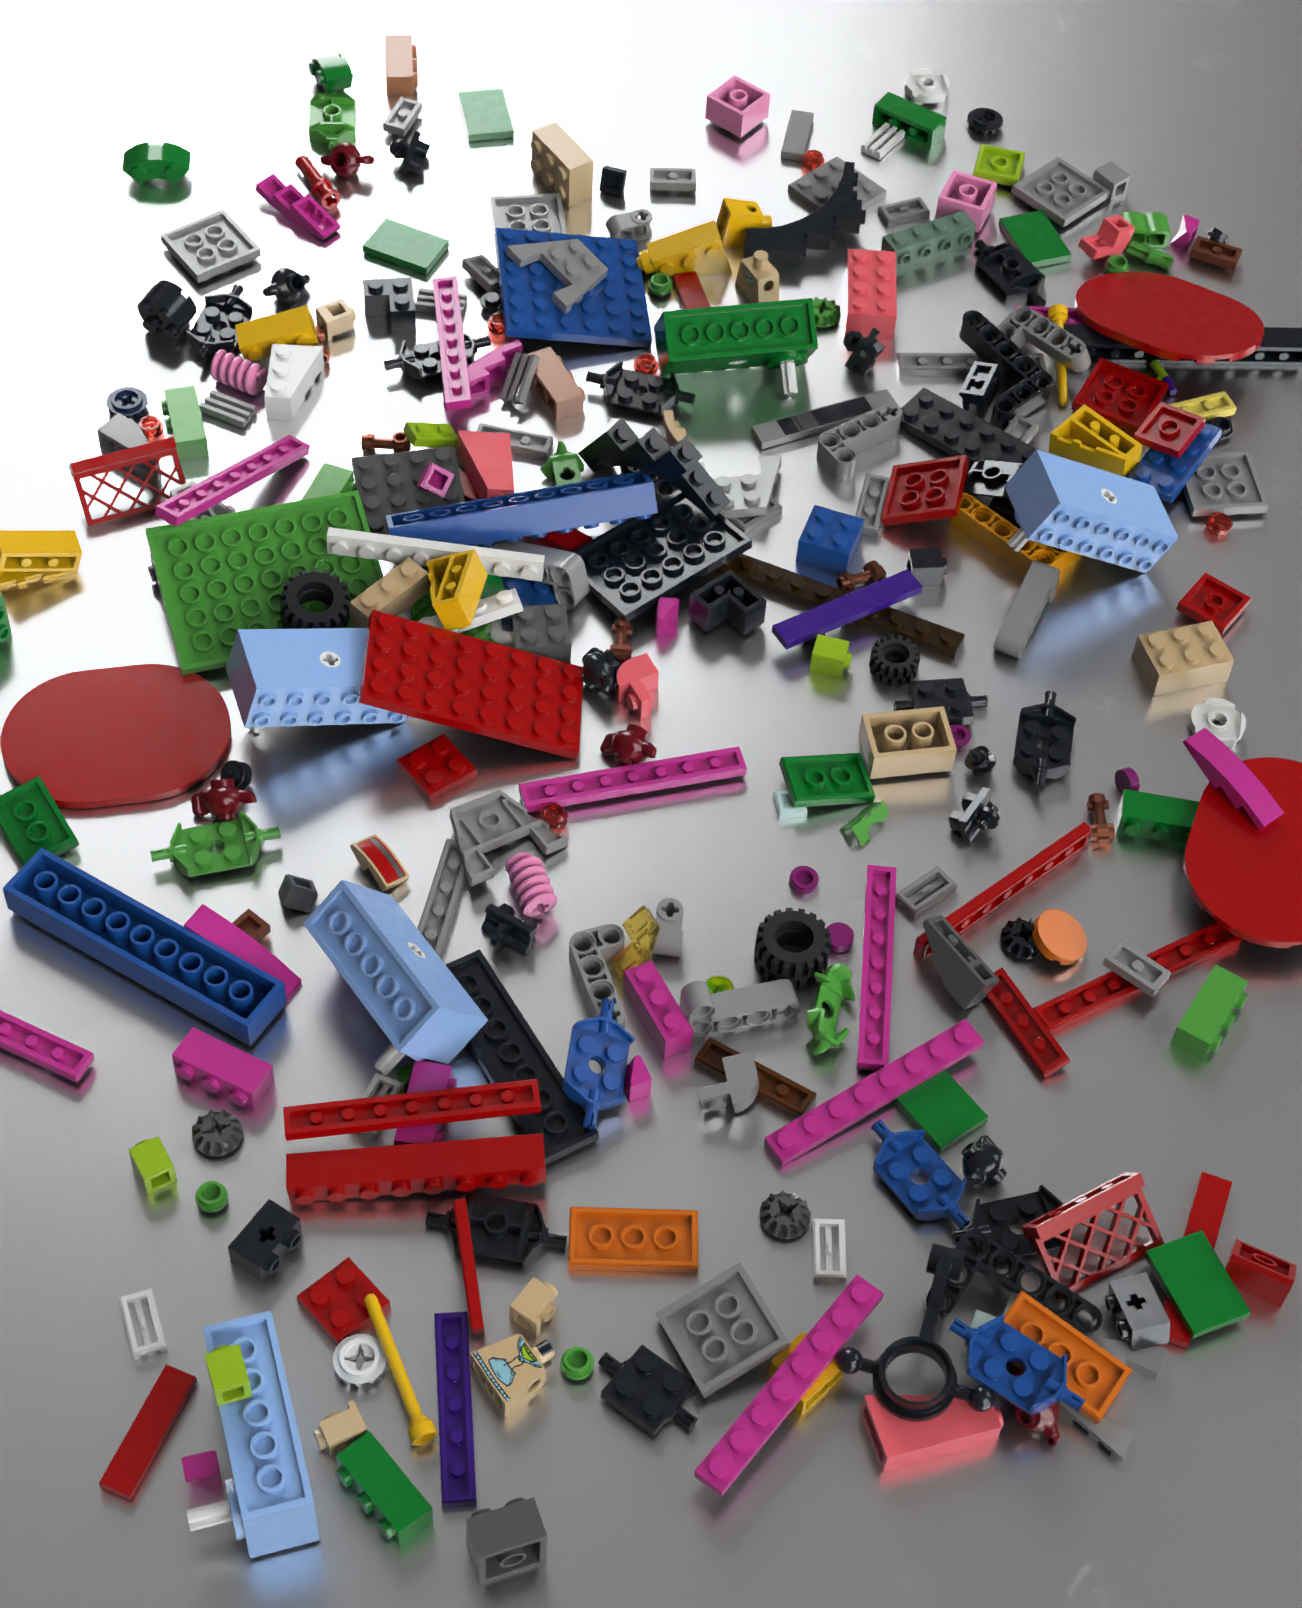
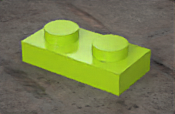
M406 422L403 428L413 447L441 448L454 446L455 449L457 448L458 437L450 424Z

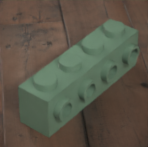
M963 210L885 235L882 239L881 251L896 252V271L972 247L976 224Z

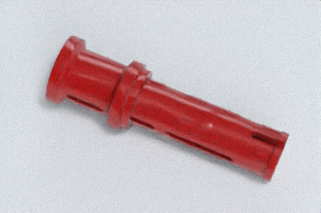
M300 155L297 157L295 165L311 184L314 196L320 198V203L325 209L335 208L341 200L339 192L332 188L330 180L321 176L308 156Z

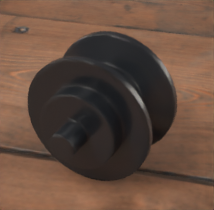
M985 746L971 749L965 759V766L968 769H972V773L977 777L991 773L996 763V757L989 753L988 748Z
M230 760L222 767L220 777L221 779L234 778V785L236 787L246 789L252 780V770L245 762Z

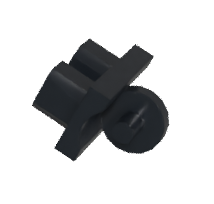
M414 131L410 144L404 139H395L390 144L391 154L396 159L403 158L398 171L403 176L406 170L419 175L430 145L419 140L421 133Z
M875 327L871 330L868 337L863 338L859 331H849L844 336V346L848 351H853L844 365L849 370L856 365L863 373H866L874 366L876 362L874 359L884 350L885 346L876 339L880 332Z
M983 787L978 794L967 792L962 798L961 803L965 812L953 810L949 816L950 828L961 832L963 841L971 843L980 830H985L986 828L995 829L999 825L1000 816L997 813L999 809L989 799L991 789Z
M490 903L485 909L486 917L481 930L492 936L491 945L499 948L506 943L523 954L528 953L537 931L538 922L530 917L523 920L514 917L515 911L505 903L499 907Z

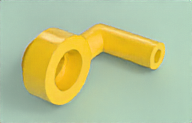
M648 249L640 251V257L636 258L638 267L641 268V272L645 271L646 275L654 273L655 269Z

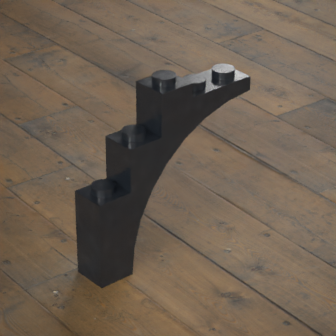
M845 162L843 176L837 189L828 201L815 212L800 220L781 226L746 228L743 259L754 256V253L758 250H763L768 253V261L772 265L800 267L801 257H806L807 249L830 250L831 241L836 240V232L859 234L860 224L865 225L866 210H862V200H857V191L853 190V187H857L858 172H854L855 162Z
M621 418L578 452L579 456L593 473L607 467L624 466L645 470L667 481L690 498L709 519L715 517L731 502L699 463L703 456L686 436L670 447L654 427L638 437L626 421Z

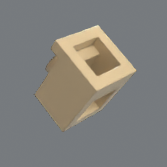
M343 299L315 308L317 326L324 328L327 341L333 340L332 336L354 328L355 312L351 306L348 307Z
M533 1277L510 1305V1321L534 1338H537L540 1335V1323L542 1321L546 1323L556 1309L554 1300L558 1295L557 1289L549 1282H541Z
M354 1400L347 1402V1410L343 1412L334 1411L325 1416L322 1421L318 1422L319 1429L313 1431L320 1451L326 1448L330 1459L336 1458L338 1453L368 1432Z

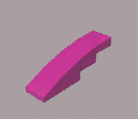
M274 174L256 184L255 191L272 207L290 221L318 238L324 240L341 228V225L309 194L303 196L292 184L286 186Z
M518 339L492 350L468 366L471 400L489 393L490 384L506 378V369L511 367L515 352L523 354V344ZM443 388L444 408L446 409L445 395H444V388Z
M1203 728L1182 742L1213 788L1216 789L1221 786L1236 810L1243 807L1258 830L1284 814L1271 794L1251 770L1209 730Z
M204 904L184 924L185 928L284 982L286 1000L301 984V979L276 956L240 928Z

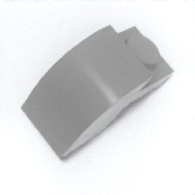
M752 1051L722 1058L727 1082L697 1089L702 1109L719 1110L726 1107V1103L732 1102L736 1114L745 1110L753 1103L759 1090V1079Z

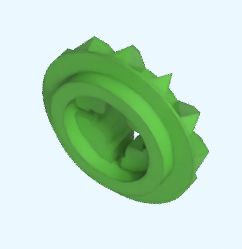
M815 297L813 300L815 325L817 327L835 325L841 318L840 306L835 304V300L828 301L826 297L824 299ZM820 309L824 310V312H822V315H820Z

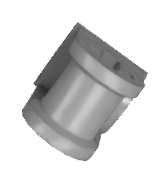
M643 208L623 214H615L606 221V228L611 238L637 240V242L646 241L652 236L650 223L653 216L649 210Z
M666 898L658 903L650 954L680 957L683 937V906L676 899Z

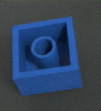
M814 505L798 540L796 562L838 575L848 572L861 542L864 519Z

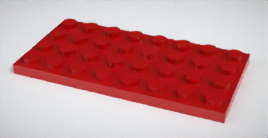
M372 610L368 622L359 703L576 759L579 754L583 685L581 677L583 676V667Z

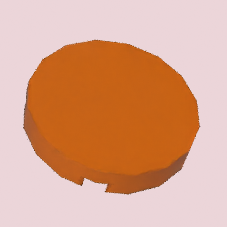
M1049 909L1045 910L1034 920L1033 940L1046 958L1051 961L1055 959L1061 965L1074 964L1085 954L1087 949L1086 934L1073 916L1062 910Z

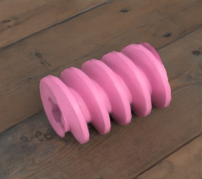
M224 349L216 352L211 363V376L215 381L230 385L232 388L242 392H247L251 396L259 394L266 385L267 368L261 369L258 363L252 364L250 360H244L241 356L235 357L233 353H227Z
M527 852L512 856L507 861L505 869L509 874V880L512 883V888L516 893V898L519 901L523 915L526 917H536L554 908L557 904V897L554 895V889L550 885V879L546 876L547 872L543 867L542 860L538 857H533Z

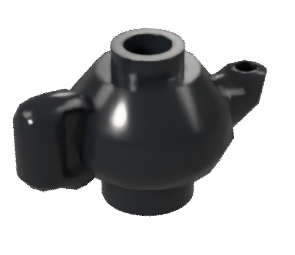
M281 267L273 274L271 285L263 289V295L265 297L275 296L283 303L294 304L300 298L305 285L310 283L311 278L308 274L301 275L288 267Z
M597 647L591 648L582 657L584 675L581 678L589 688H603L609 693L614 684H616L617 669H619L622 663L609 649L603 652Z
M987 1135L981 1136L977 1142H971L962 1150L961 1154L964 1156L962 1159V1173L967 1178V1181L973 1185L983 1183L990 1189L1000 1183L1006 1176L1007 1172L1002 1167L1004 1162L1003 1152Z

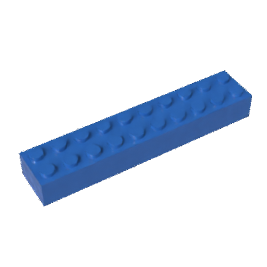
M644 470L386 515L385 517L389 535L490 547L495 544L494 542L505 540L507 543L520 541L521 537L541 538L545 537L548 532L553 531L569 533L573 531V528L581 526L585 529H592L598 527L599 523L604 522L620 524L625 522V519L632 517L638 520L648 519L651 517V514L658 513L654 482Z
M42 847L3 887L9 910L248 1046L255 1042L287 1003L284 982Z

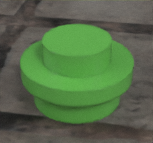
M1112 255L1105 263V270L1108 273L1128 272V260L1122 255Z
M657 273L649 280L648 289L653 294L662 296L672 290V282L668 275Z
M207 1181L196 1192V1204L204 1212H218L226 1206L228 1192L222 1184L216 1181Z
M572 1347L561 1357V1370L569 1379H585L593 1371V1356L585 1348Z

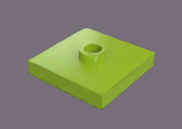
M981 144L973 176L998 184L1013 186L1019 182L1025 152Z

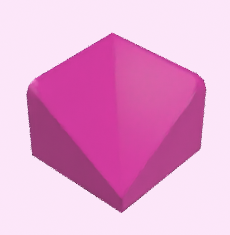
M1184 214L1179 232L1170 245L1186 251L1196 237L1200 223L1199 219Z
M427 463L417 487L444 498L455 474L434 463Z
M665 597L658 599L655 632L657 635L676 636L679 599Z
M639 1055L634 1056L626 1067L623 1092L629 1103L648 1097L651 1093L652 1078L642 1057Z
M216 1450L181 1458L186 1482L197 1480L218 1487L223 1486Z

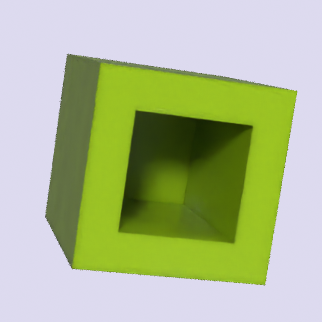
M818 634L812 652L809 672L841 679L844 668L849 669L853 653L848 652L850 641Z
M159 1136L150 1140H142L129 1149L132 1166L147 1195L177 1182L174 1165Z
M239 1344L218 1346L212 1352L204 1354L217 1407L252 1397L250 1382Z

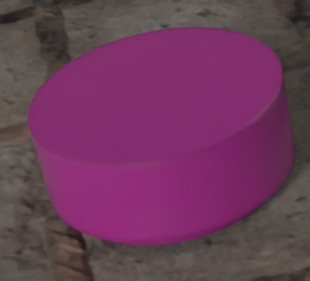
M950 725L957 748L956 752L966 750L971 739L970 731L962 725Z
M1126 767L1116 771L1115 784L1121 795L1124 789L1139 791V778L1132 768Z
M808 866L794 868L789 877L790 888L799 894L812 893L817 888L819 882L817 872Z
M841 922L830 924L827 927L831 933L830 950L838 953L849 950L854 939L852 928Z

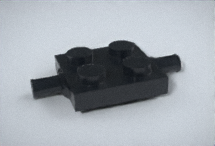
M963 678L909 681L908 691L910 700H895L894 711L944 706L949 725L973 724L974 720L972 707H987L988 698L987 695L971 696L966 690Z
M641 1345L630 1359L623 1363L609 1355L608 1352H605L604 1356L602 1355L598 1364L613 1374L610 1382L601 1391L600 1397L652 1436H655L664 1424L673 1419L684 1425L688 1430H691L692 1426L694 1427L698 1418L694 1417L682 1406L684 1400L694 1390L695 1382L644 1345Z

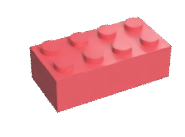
M848 249L845 266V335L849 331H859L863 337H868L871 330L875 327L880 332L877 338L893 339L897 319L896 252Z

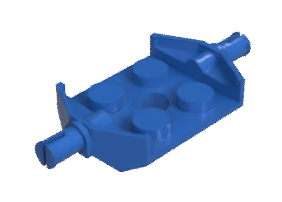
M602 999L601 1012L598 1017L577 1021L572 1026L562 1089L570 1100L581 1105L582 1109L585 1110L583 1127H588V1129L596 1128L598 1111L619 1106L626 1101V1097H622L629 1047L635 1041V1038L616 1020H613L612 1015L615 1001L611 1000L609 1002L610 999ZM589 1060L599 1063L601 1073H594L589 1068Z
M881 1119L874 1122L871 1129L879 1136L882 1143L881 1149L874 1161L873 1170L917 1220L932 1221L941 1217L945 1219L950 1217L959 1230L966 1228L970 1220L961 1212L958 1203L965 1190L967 1178L965 1177L963 1181L958 1178L923 1138L925 1134L923 1129L894 1133L886 1127ZM919 1174L925 1177L927 1182L923 1185L915 1184L910 1177Z
M1004 1315L979 1326L977 1329H972L958 1320V1318H955L949 1331L966 1340L964 1344L967 1346L966 1374L1030 1415L1043 1411L1055 1402L1059 1404L1060 1401L1079 1412L1086 1399L1070 1391L1066 1386V1354L1060 1358L1003 1322L1005 1319ZM1017 1362L1022 1366L1024 1373L1020 1376H1013L1007 1371L1006 1364Z

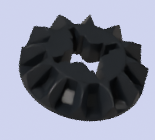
M976 108L969 112L967 123L969 128L975 130V133L994 134L995 131H1000L1003 125V117L993 109Z
M1020 917L1015 921L1008 920L1006 926L1002 928L1000 935L1003 948L1012 956L1020 959H1033L1042 954L1033 940L1032 932L1035 929L1032 918L1027 921L1022 920ZM1021 931H1023V933H1025L1027 937H1030L1028 945L1027 942L1024 941L1023 937H1019Z

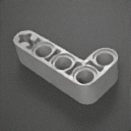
M1020 306L1014 309L997 327L1018 347L1022 348L1029 342L1072 371L1082 372L1091 365L1090 355L1082 340L1028 306Z
M884 404L823 432L818 439L817 461L836 480L848 481L852 479L858 453L898 434L902 417L901 408L895 404Z
M505 540L500 541L493 548L545 555L543 581L536 582L553 585L556 601L558 604H565L566 609H573L590 591L585 563L576 553L522 542L507 543Z
M1037 560L1032 562L997 634L993 649L1017 659L1020 658L1046 602L1050 603L1054 597L1059 582L1060 569Z
M606 924L574 933L569 941V963L590 1017L594 1018L600 1015L602 1000L597 998L610 999L609 1002L614 1000L613 1020H616L625 1028V1011L606 964L614 963L622 958L625 941L624 930L616 924Z
M779 979L710 994L705 981H693L682 988L679 1005L693 1029L692 1038H700L788 1019L797 1015L801 1010L794 987L789 979Z

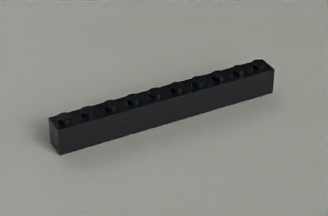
M1065 324L1064 326L1066 331L1085 343L1091 363H1097L1101 357L1114 363L1150 364L1151 360H1158L1160 364H1195L1192 359L1180 358L1179 362L1154 356L1100 334L1086 324ZM1264 327L1262 343L1252 354L1232 362H1228L1227 359L1215 360L1214 364L1201 365L1302 366V328Z

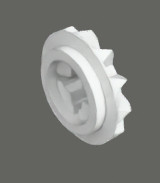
M355 1334L345 1338L338 1344L333 1354L335 1373L343 1379L345 1384L350 1382L358 1387L363 1383L369 1382L373 1384L379 1375H383L387 1363L380 1341L367 1334ZM359 1350H362L364 1359L369 1361L363 1363L361 1370H358L355 1362H351V1360L357 1359Z

